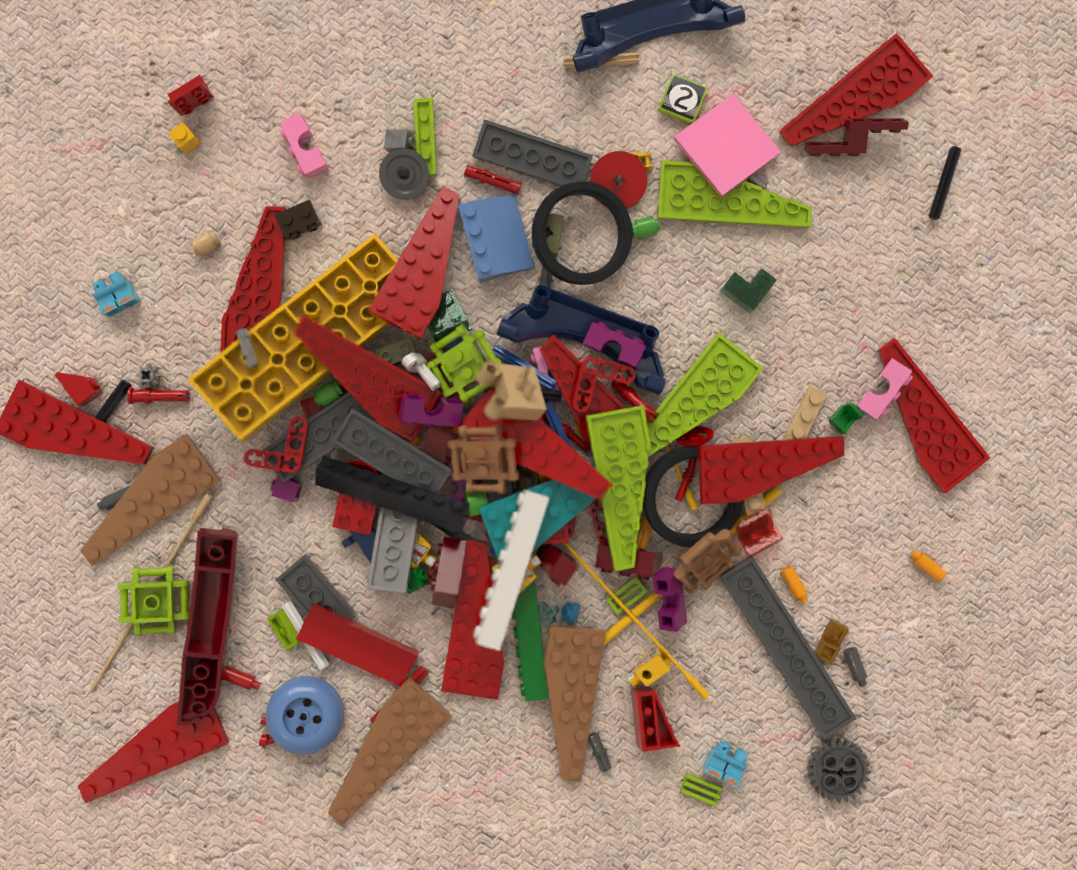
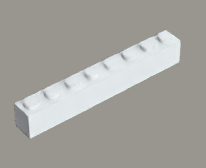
M523 489V492L519 493L516 504L519 505L517 511L512 513L510 519L512 526L510 531L507 530L504 538L506 545L504 550L501 549L498 561L500 563L498 569L495 568L492 574L494 582L492 588L489 587L485 598L488 600L486 606H483L480 611V625H476L473 637H475L478 645L500 651L549 501V497Z

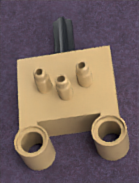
M487 361L476 376L477 381L482 386L489 387L494 383L496 394L484 409L485 414L493 420L509 418L538 421L546 411L544 400L557 402L562 400L561 391L540 388L537 374L533 367L497 364L494 361Z

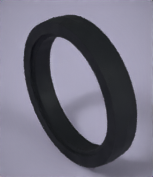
M573 182L552 191L538 207L532 223V243L540 263L554 277L570 284L590 285L607 279L623 265L632 245V223L625 205L611 190L593 182ZM571 195L591 196L602 202L611 211L618 229L616 250L609 262L597 271L580 273L569 270L554 258L546 240L548 216L553 207L565 197Z
M683 446L667 452L652 465L645 478L646 483L642 507L650 526L659 536L675 545L691 548L708 532L715 536L723 529L730 531L740 516L743 501L727 503L721 518L713 526L702 532L684 534L668 528L662 522L657 512L656 491L660 480L672 466L687 459H698V446Z

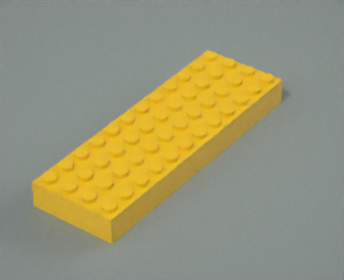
M374 233L248 331L255 353L254 357H256L258 363L257 366L252 368L246 366V358L243 356L239 342L241 340L238 339L187 380L243 444L331 373L293 333L302 315L363 348L391 325L368 313V309L398 259Z

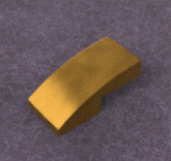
M830 619L816 647V656L832 665L841 650L840 644L848 633L849 628Z

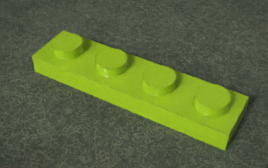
M433 98L413 99L416 152L427 162L429 176H437Z

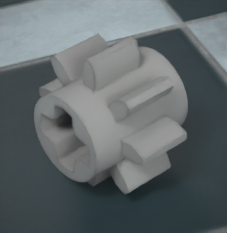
M149 363L146 364V368L139 367L140 372L136 377L140 378V385L146 384L147 387L152 388V383L160 384L158 380L163 375L159 374V367L155 366L152 368V364Z

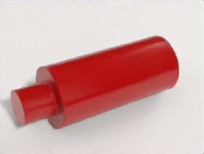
M226 666L223 671V680L247 690H251V688L258 690L261 685L260 682L255 681L256 677L230 666Z

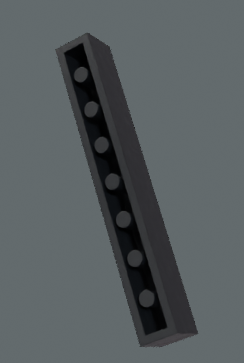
M326 456L322 458L316 467L315 485L458 533L462 532L468 520L470 507L468 503Z

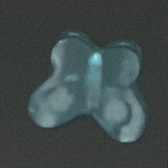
M546 602L539 603L538 609L541 613L539 619L541 621L548 620L550 624L556 622V615L560 610L557 605L549 607Z

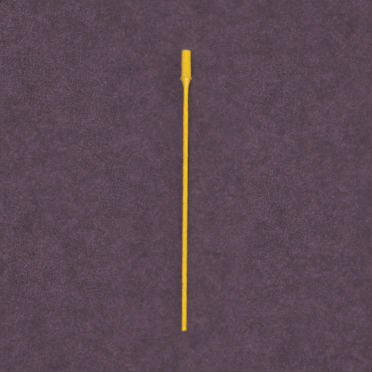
M562 543L684 674L687 683L703 699H706L710 694L694 678L695 676L687 673L567 543Z

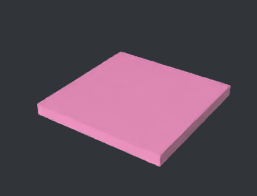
M734 94L674 136V141L721 198L781 153L779 148Z

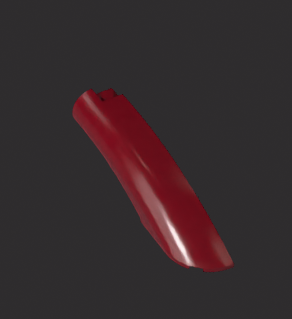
M201 528L197 532L193 589L182 654L177 725H189L202 720V718L212 712L220 696L231 618L238 533L231 529Z

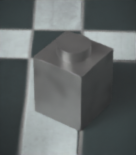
M407 129L386 130L384 149L388 153L400 148L411 150L415 148V137Z

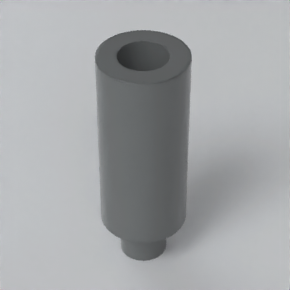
M130 486L102 497V501L97 503L100 510L104 508L107 510L112 509Z
M857 647L845 649L843 653L854 681H858L860 687L867 685L865 680L867 674Z

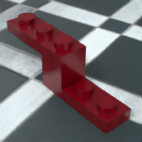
M846 118L843 142H805L804 150L810 153V156L816 157L821 156V153H829V156H840L841 153H848V156H859L860 153H866L869 130L871 133H881L882 130L900 133L901 130H908L909 122L904 118Z

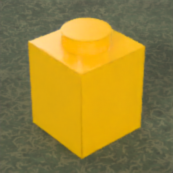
M183 121L168 133L177 146L186 154L202 143Z

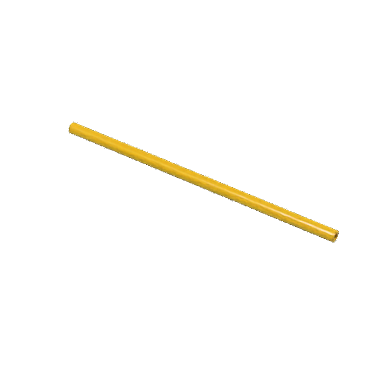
M777 486L763 496L765 507L782 494V491ZM746 512L742 514L730 530L732 536L757 514L747 516ZM653 591L630 612L638 618L663 595H657ZM628 614L606 631L604 646L634 621Z

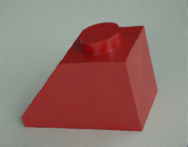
M60 372L54 374L77 406H86L103 393L100 389V383L95 378Z

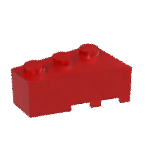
M649 686L631 689L637 747L642 752L680 747L656 691Z

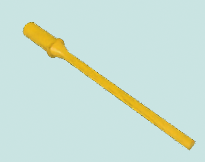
M666 445L667 452L671 451L669 445ZM675 464L674 468L677 472L680 481L682 482V474L679 470L678 465ZM688 487L685 498L691 511L698 509L691 489Z

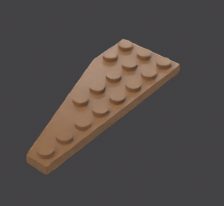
M188 433L151 458L80 550L91 566L221 481Z
M549 625L543 668L546 674L545 680L549 694L548 700L552 726L555 732L554 739L557 745L560 777L563 781L581 782L606 631L603 629Z
M411 677L382 704L367 737H365L349 772L344 778L340 790H338L328 810V814L341 825L451 717V713Z

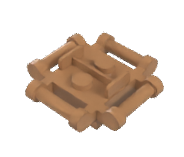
M499 425L478 428L460 426L459 434L462 440L448 441L453 467L452 480L466 479L467 494H474L475 492L506 494V480L515 481L519 479V473L516 472L514 454L515 440L501 437ZM470 435H492V437H470ZM458 447L463 448V452L461 453L463 471H461ZM475 479H498V484H475Z
M727 529L721 530L715 536L708 532L679 557L683 564L675 570L674 576L685 585V590L689 594L696 593L697 586L700 584L705 590H708L710 584L729 568L732 569L735 566L730 558L740 555L741 548L733 541L732 534ZM725 542L728 548L723 550L720 544ZM689 571L694 576L691 580L687 577Z

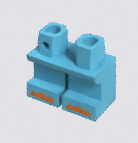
M114 272L109 275L112 282L109 286L106 285L104 280H98L93 283L95 293L92 295L97 300L100 306L99 311L103 316L111 317L123 311L124 308L127 309L141 302L131 282L126 280L120 272Z
M720 740L716 748L712 747L702 767L706 773L739 788L741 776L747 768L745 762L748 753L737 747L734 756L728 754L731 744Z

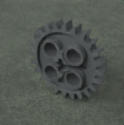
M837 738L836 743L829 739V745L822 742L823 748L816 746L817 754L810 753L814 759L807 760L812 765L806 767L808 772H811L807 777L809 780H813L810 782V785L816 787V793H821L822 798L825 799L828 796L830 802L834 798L838 803L841 802V798L848 802L849 796L855 800L854 793L857 792L862 795L860 788L866 789L864 781H870L866 777V774H871V771L866 768L870 766V763L865 761L868 757L865 754H861L863 750L860 747L856 748L857 745L855 743L849 744L847 739L844 740L843 744L839 738ZM828 757H833V761L830 764L825 763ZM852 757L851 763L845 765V760ZM827 777H833L830 783H825ZM847 777H852L850 783H844Z

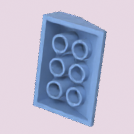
M515 194L479 199L458 205L479 283L534 268Z

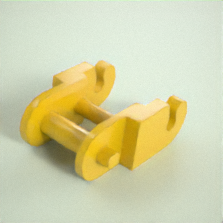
M631 153L640 161L641 158H645V169L650 171L653 168V165H650L649 157L652 156L650 153Z

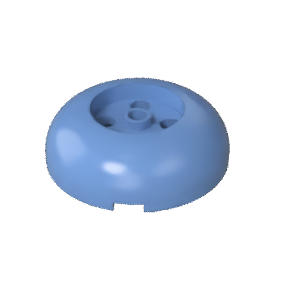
M298 676L284 682L272 694L266 708V726L273 741L285 751L298 755L313 754L329 746L339 734L344 719L343 702L337 690L327 681L313 676ZM307 698L312 702L309 707L303 704V701ZM288 709H292L295 712L293 717L286 715ZM302 713L307 715L306 720L300 718ZM316 715H319L322 719L318 724L313 721ZM298 726L304 727L303 734L296 732Z

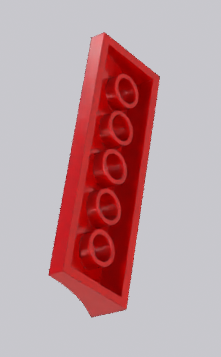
M313 603L296 637L297 640L398 686L404 683L418 657V650Z

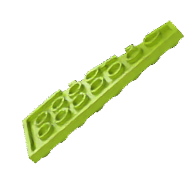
M661 160L657 219L797 228L811 227L812 207L792 199H786L777 193L766 191L762 187L747 181H743L721 198L692 162Z
M718 332L655 412L659 414L658 418L655 420L652 417L654 420L652 423L647 421L651 442L648 457L741 398L764 368Z
M644 405L585 416L594 467L613 484L601 498V505L614 571L634 568L640 513H642L646 483L645 476L651 446Z

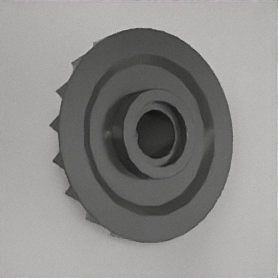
M400 148L391 151L384 157L379 168V178L388 194L397 199L408 200L417 197L425 190L429 181V169L427 162L416 151ZM403 168L407 169L410 173L408 179H404L400 175Z

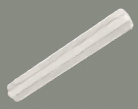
M288 601L282 605V609H284L299 633L304 621L293 602ZM303 643L319 670L329 665L321 650Z

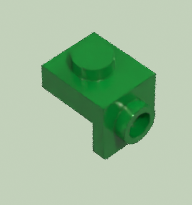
M850 402L841 405L828 422L840 434H845L856 420L862 419L864 415L857 405Z
M422 566L410 571L408 594L430 584L428 574L423 570Z

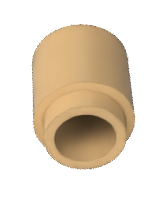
M213 230L210 232L206 231L191 240L193 243L191 245L192 250L196 255L200 254L202 257L218 248L217 245L221 244Z

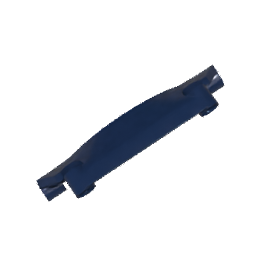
M632 0L599 11L583 14L581 22L585 39L580 40L575 55H573L574 66L577 73L600 67L624 50L655 38L690 31L722 30L745 23L743 6L731 7L720 0Z
M544 285L535 287L529 304L522 303L506 314L501 320L496 333L497 336L516 343L536 338H550L554 335L556 338L568 339L583 344L592 322L597 324L599 321L608 325V329L614 332L618 329L626 333L625 337L630 339L636 337L644 341L643 345H646V350L637 369H634L636 377L633 382L637 387L660 395L665 386L666 379L664 378L658 353L653 351L654 344L660 335L656 327L574 298ZM616 343L607 344L602 353L614 362L623 364L618 360L622 351L621 347Z

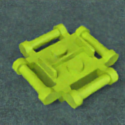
M461 324L446 337L430 344V348L437 358L426 365L441 382L440 387L444 398H448L458 392L461 401L467 404L471 401V398L489 388L479 384L468 392L465 387L477 381L476 376L485 362L488 361L476 341L479 342L489 361L502 364L485 339L483 330H479L470 336L465 326ZM461 336L463 338V342L444 353L441 349ZM439 364H442L441 368L445 373L446 377L448 378L449 382L453 383L454 386L452 388L449 387L443 375L441 374L439 368L437 367Z
M169 565L166 568L140 569V567H133L132 582L117 583L118 590H120L121 616H119V623H134L135 637L142 636V634L156 633L173 635L176 634L175 620L189 619L188 586H190V580H174V565ZM166 575V581L140 582V576ZM174 587H180V613H175ZM128 589H131L132 615H129L128 610ZM168 622V625L142 626L141 623Z

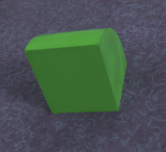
M463 488L465 503L470 504L468 514L470 516L481 515L478 507L488 504L486 492L467 494L466 488Z

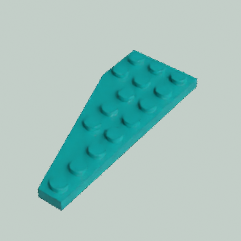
M553 479L527 488L526 490L549 497L533 550L556 533L596 498ZM523 490L478 507L497 559L501 549L504 550L505 534L507 530L510 531L512 523H510L512 513L517 511L519 505L516 504L517 497Z

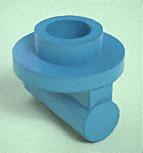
M565 603L561 609L563 620L565 622L577 623L581 604Z

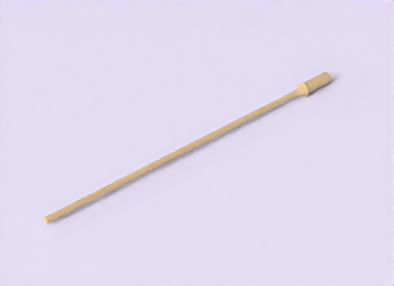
M210 493L205 494L198 508L193 512L194 516L164 568L171 564L195 522L202 517V514L213 498V495ZM163 575L158 576L156 581H160ZM130 622L90 688L91 692L96 688L134 623Z

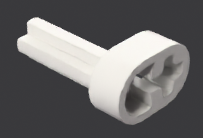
M410 353L403 358L401 363L408 372L418 373L432 391L441 386V382L427 367V361L422 354Z

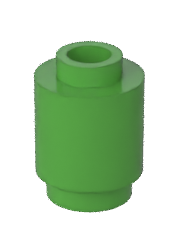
M653 216L635 220L632 223L633 238L642 239L657 235V231L660 230L658 220H654Z
M335 380L314 391L316 395L313 397L319 406L323 405L326 407L339 399L340 395L344 394V392Z

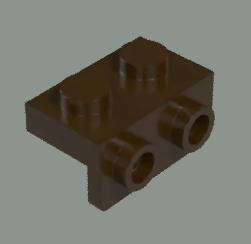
M310 199L274 215L286 239L295 240L301 237L302 233L306 231L313 232L319 228L318 226L322 225Z
M518 464L519 491L539 484V473Z

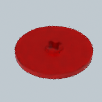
M614 151L604 155L596 162L591 172L590 182L611 190L619 197L627 209L635 205L644 195L647 187V173L644 165L636 156L624 151ZM617 175H621V179H624V183H621L620 186H616V182H613Z

